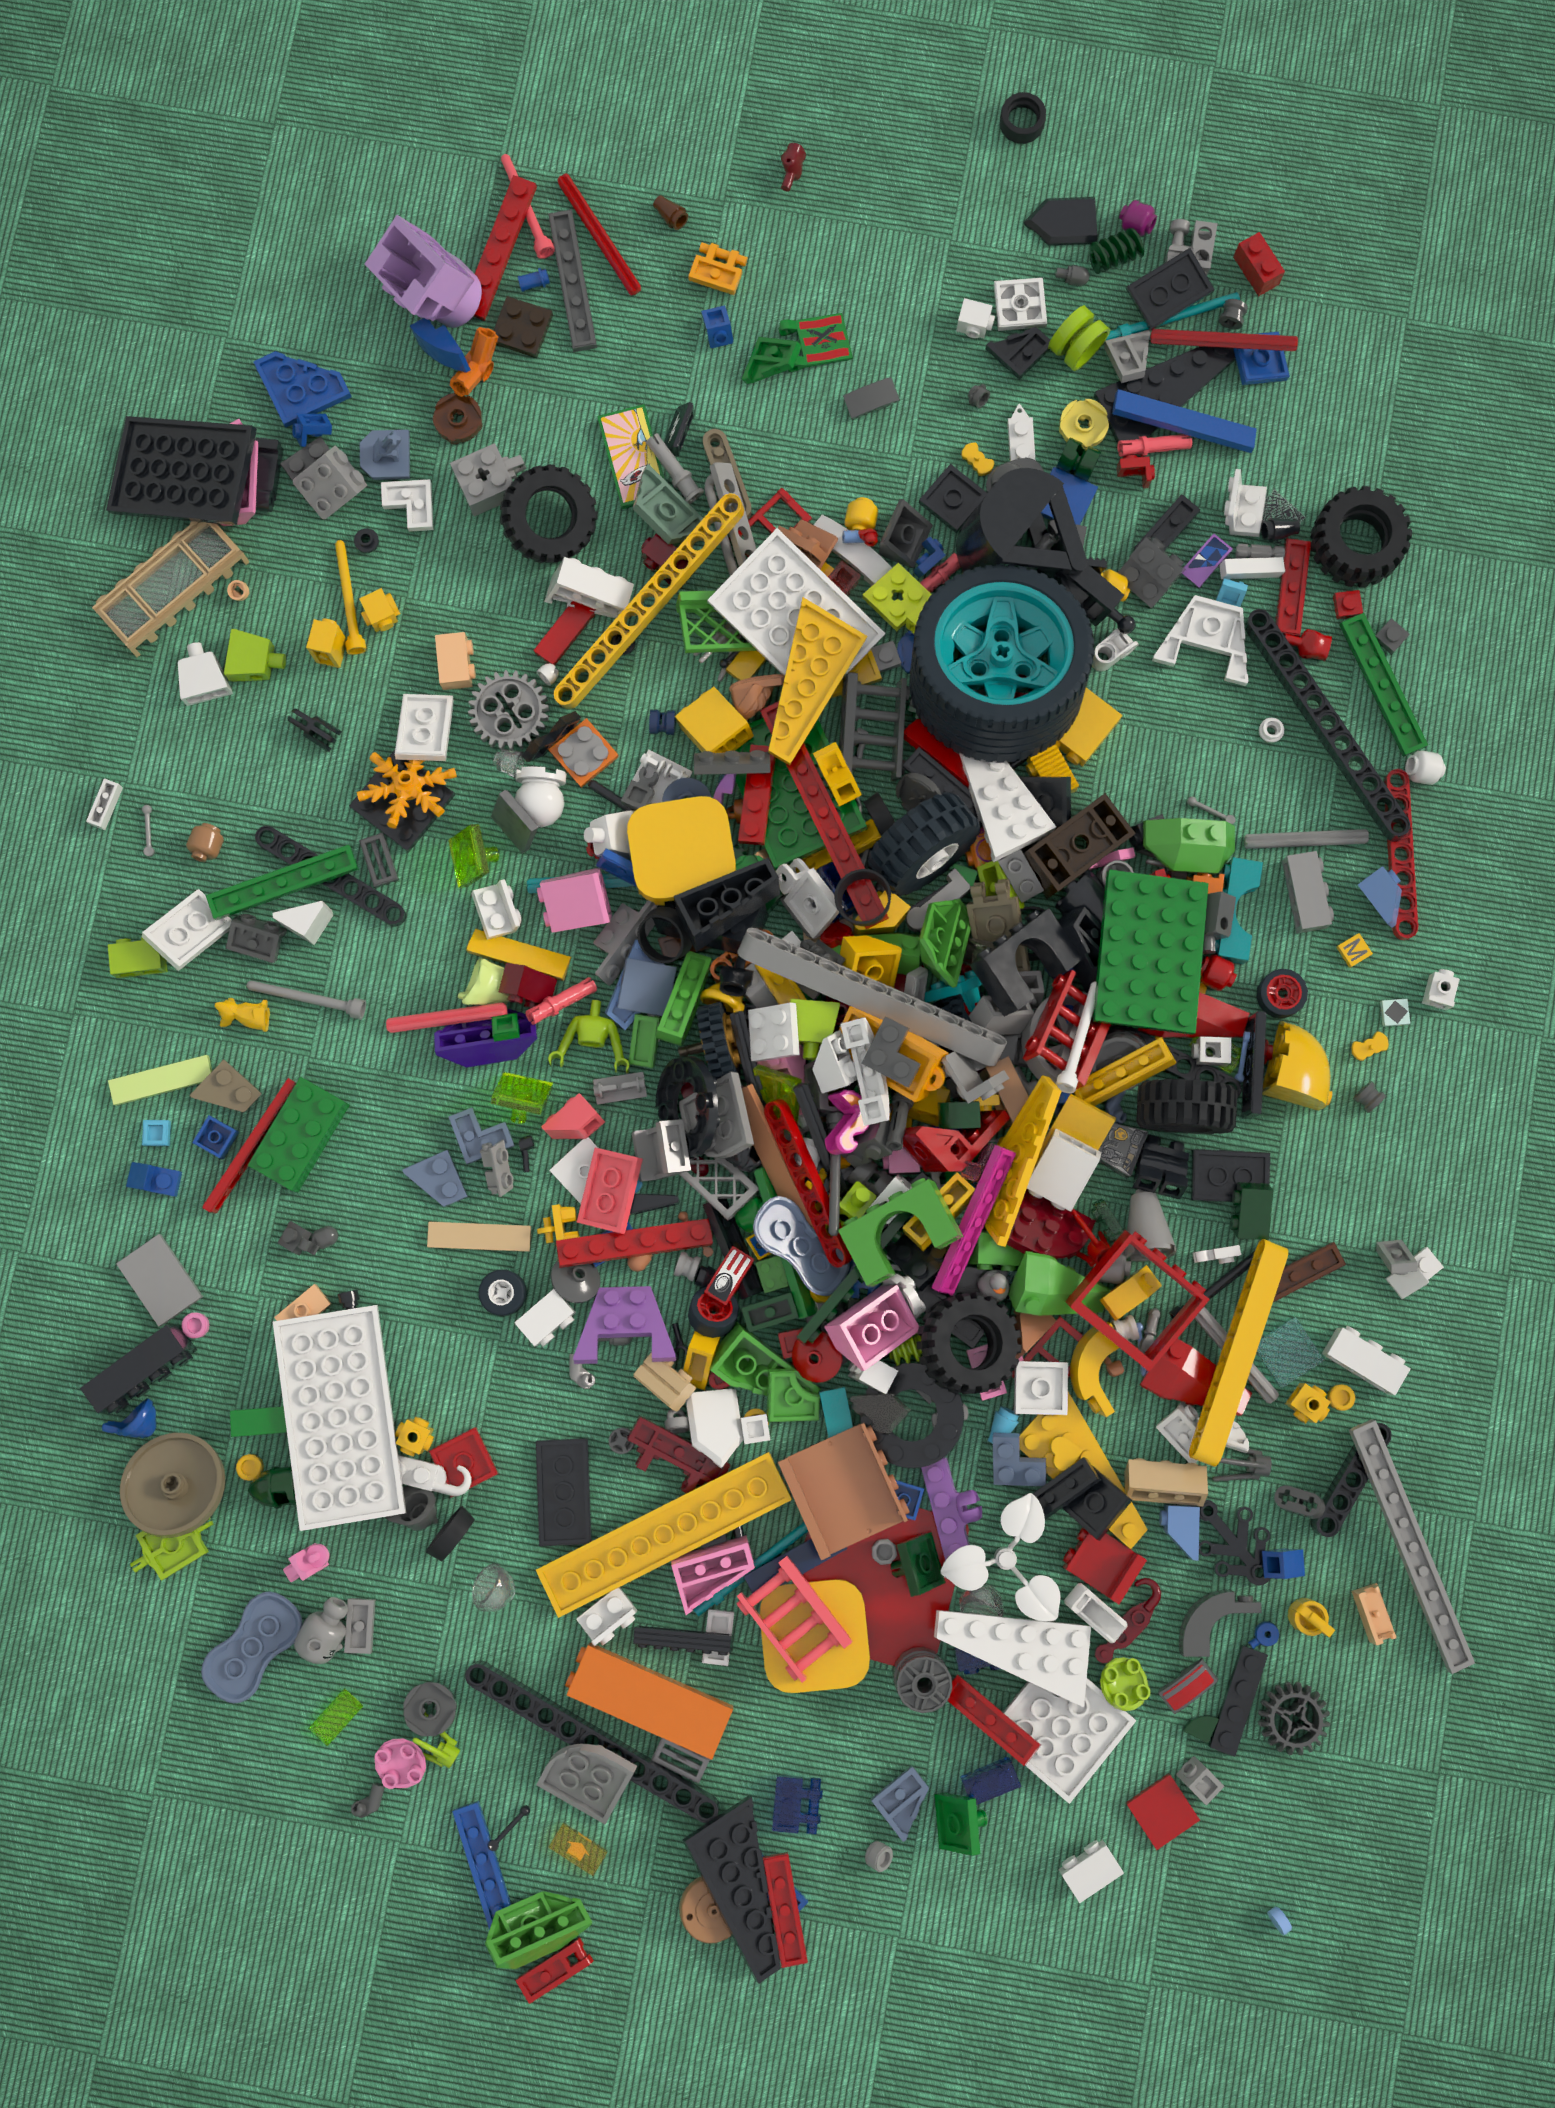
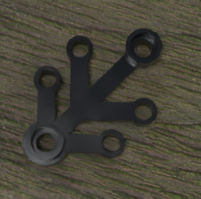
M1206 1500L1204 1506H1198L1200 1507V1519L1209 1521L1228 1543V1545L1215 1544L1207 1540L1199 1541V1554L1202 1556H1210L1211 1554L1237 1556L1245 1564L1229 1565L1227 1562L1219 1560L1213 1566L1215 1574L1220 1577L1228 1575L1246 1576L1248 1581L1254 1585L1261 1586L1266 1584L1270 1578H1264V1570L1261 1577L1255 1576V1570L1259 1567L1263 1569L1262 1551L1266 1549V1542L1270 1539V1532L1264 1527L1254 1529L1253 1538L1256 1540L1253 1558L1247 1551L1249 1521L1253 1518L1252 1510L1246 1506H1241L1236 1510V1518L1238 1519L1236 1537L1217 1515L1218 1508L1214 1502ZM1206 1506H1210L1212 1509V1513L1208 1516L1203 1513V1509ZM1244 1509L1249 1514L1246 1519L1240 1517V1512ZM1260 1530H1264L1266 1534L1262 1540H1259L1257 1537V1533ZM1204 1543L1209 1545V1551L1206 1553L1201 1551V1545ZM1220 1564L1226 1565V1571L1224 1573L1218 1572V1566Z

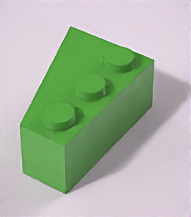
M981 1233L967 1265L977 1266V1270H993V1266L1001 1267V1271L1016 1272V1267L1020 1266L1024 1254L1008 1245L1006 1247L997 1245L989 1233Z

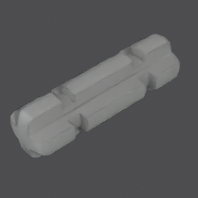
M1238 544L1235 555L1238 559L1246 557L1284 558L1285 548L1283 546L1271 548L1270 545L1251 544V547H1248V544Z

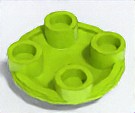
M1115 1658L1108 1662L1102 1670L1100 1679L1101 1690L1107 1702L1114 1708L1122 1711L1135 1710L1149 1698L1151 1692L1147 1676L1137 1659Z

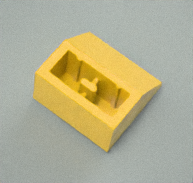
M879 890L877 894L885 909L888 903L886 891L882 893ZM891 893L890 907L887 912L889 919L868 929H865L864 926L853 924L855 927L854 935L894 933L907 917L911 906L896 894ZM859 915L856 917L855 921H861Z

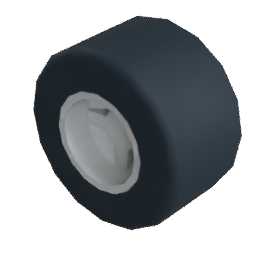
M495 1270L488 1273L482 1279L478 1297L481 1305L489 1313L497 1316H509L516 1313L523 1306L526 1300L527 1289L523 1279L518 1274L509 1270Z

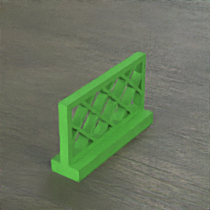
M716 591L679 592L676 610L680 616L685 653L757 651L750 643H743L736 638L740 634L738 631L734 635L723 627L727 622L725 619L718 624L709 617L712 612H717L707 602ZM686 613H695L701 619L694 625L686 618ZM704 621L715 628L709 636L698 628ZM718 631L729 639L726 644H719L712 639ZM694 632L705 640L701 645H690L689 637Z

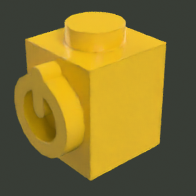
M382 588L359 598L365 610L361 615L367 627L372 625L376 632L386 631L392 628L394 623L398 622L396 616L400 615V612L391 593L385 595Z

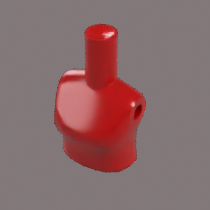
M1306 629L1301 637L1285 633L1284 636L1289 644L1298 647L1301 658H1314L1326 661L1331 647L1332 636L1323 635L1318 631Z

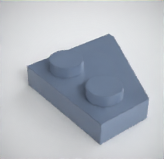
M911 1765L871 1798L873 1804L903 1842L908 1837V1832L914 1819L917 1817L920 1805L925 1799L929 1786Z

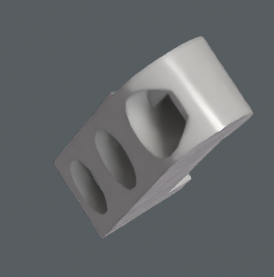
M956 869L952 870L946 877L949 884L924 905L914 907L908 912L906 918L908 929L913 932H921L928 904L954 899L961 900L970 892L971 886Z

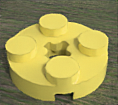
M1092 399L1078 402L1077 400L1072 401L1062 412L1059 426L1060 434L1066 442H1068L1070 437L1082 442L1083 448L1097 446L1103 441L1109 428L1106 409L1099 402ZM1087 419L1089 421V428H1081L1078 421Z

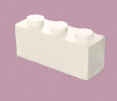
M1346 1326V1328H1336L1322 1355L1387 1395H1396L1410 1371V1368L1404 1365L1405 1360L1393 1353L1390 1356L1381 1351L1383 1349L1381 1345L1372 1340L1364 1341L1359 1337L1360 1333L1349 1326Z

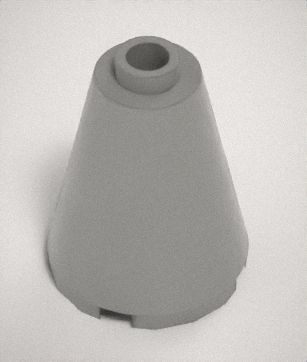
M1139 1189L1136 1190V1194L1131 1195L1127 1231L1131 1235L1135 1231L1147 1240L1145 1246L1151 1251L1156 1248L1161 1253L1166 1254L1167 1258L1172 1257L1177 1252L1157 1194ZM1131 1244L1124 1250L1126 1259L1130 1256L1131 1261H1150Z

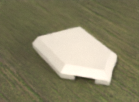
M736 1389L693 1392L686 1399L692 1446L722 1468L744 1440Z

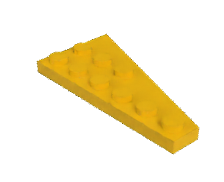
M804 597L801 601L768 753L789 766L868 637Z
M1044 1075L1039 1079L999 1145L1015 1152L1016 1155L984 1227L996 1244L1006 1247L1062 1092L1050 1077Z
M1069 1392L1067 1415L1037 1414L1019 1434L1020 1450L1029 1458H1046V1474L1052 1479L1064 1471L1054 1466V1454L1051 1452L1050 1443L1055 1437L1063 1436L1083 1449L1076 1462L1083 1457L1087 1458L1092 1466L1096 1467L1125 1493L1124 1487ZM1132 1501L1109 1529L1129 1549H1132L1148 1530Z

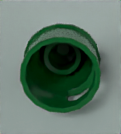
M276 1466L260 1474L248 1487V1493L252 1499L263 1506L274 1507L275 1509L281 1508L284 1505H296L292 1467Z

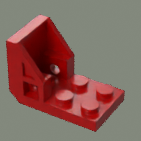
M1005 1110L980 1111L981 1128H965L959 1131L924 1126L906 1127L903 1147L925 1172H960L965 1169L1010 1117Z

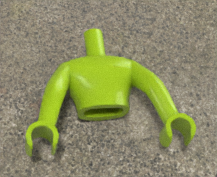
M591 1001L590 1015L575 1016L572 1019L558 1050L550 1053L548 1057L550 1066L555 1058L560 1059V1067L564 1065L563 1057L572 1043L576 1032L579 1045L596 1048L604 1047L605 1040L609 1034L616 1060L614 1063L615 1072L617 1073L618 1066L625 1065L626 1074L629 1073V1062L624 1058L615 1022L612 1019L600 1016L601 1001Z

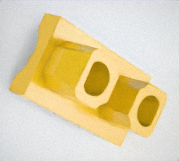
M559 1204L552 1205L554 1226L551 1225V1217L543 1218L544 1228L537 1229V1234H545L546 1243L554 1242L553 1233L556 1235V1240L580 1237L579 1231L565 1233L564 1223L577 1221L576 1208L562 1207Z

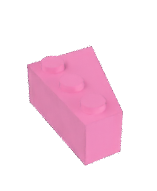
M747 1535L688 1552L671 1561L685 1615L689 1614L705 1600L707 1601L712 1598L715 1593L726 1586L728 1587L755 1568Z

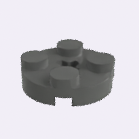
M426 1682L414 1687L406 1696L403 1705L406 1725L411 1731L420 1736H437L447 1731L456 1717L457 1702L453 1693L446 1686L434 1682ZM434 1702L436 1704V1714H430L428 1717L425 1716L424 1704L430 1705Z

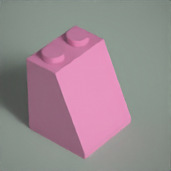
M599 867L542 880L540 887L537 888L540 903H545L547 911L543 912L546 927H551L552 933L605 924L611 921L612 912L602 871Z

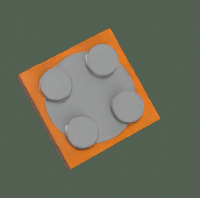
M587 718L548 749L580 788L585 786L619 757L617 752Z

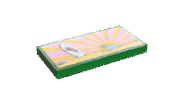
M644 404L597 416L621 509L634 506L641 475L648 464L664 479L660 461L646 444V441L651 436L653 437Z

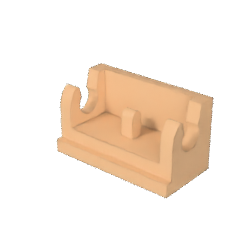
M1374 1583L1351 1591L1369 1642L1380 1645L1383 1644L1385 1639H1395L1396 1634L1378 1584Z

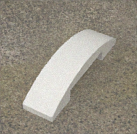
M821 515L814 524V526L838 538L832 551L864 576V580L871 586L892 569L877 552L865 543H843L842 532L848 529L834 520Z
M866 1018L841 1023L846 1049H851L862 1096V1100H858L863 1125L867 1126L888 1121L889 1095L886 1076L861 1064L874 1039L872 1029Z

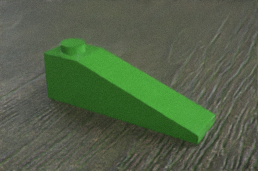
M1026 1251L1010 1286L1008 1295L1015 1312L1038 1316L1078 1314L1065 1301L1085 1277L1078 1274L1072 1267H1066L1058 1263L1052 1256ZM1097 1282L1081 1302L1094 1313L1103 1312L1105 1307L1100 1299L1109 1293L1111 1289Z
M739 1322L735 1323L730 1333L721 1341L710 1366V1371L730 1386L747 1389L758 1395L767 1396L768 1369H794L797 1381L801 1387L816 1393L821 1390L815 1383L803 1378L794 1366L752 1332L749 1333L748 1329Z

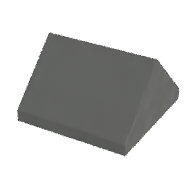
M899 499L881 539L879 555L909 568H914L923 549L921 543L927 539L933 525L904 499Z

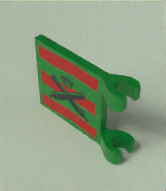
M842 313L800 320L786 319L781 320L779 323V334L787 336L797 332L799 343L802 346V356L797 357L794 367L788 370L789 372H796L806 367L852 360L853 358Z

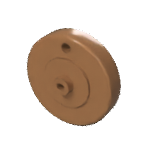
M702 1877L692 1881L684 1890L679 1904V1915L684 1928L693 1938L703 1943L712 1944L726 1940L731 1936V1933Z

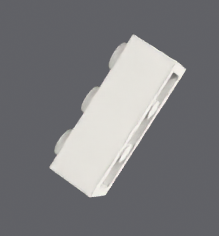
M104 779L86 822L94 827L106 830L123 787L118 783Z

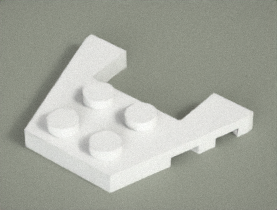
M1195 595L1153 656L1152 661L1174 667L1180 644H1187L1230 656L1224 681L1246 686L1248 674L1246 670L1247 655L1244 644L1243 608Z

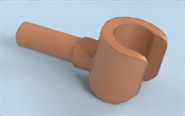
M1108 1356L1104 1359L1110 1376L1116 1377L1123 1374L1124 1368L1120 1360L1111 1362Z

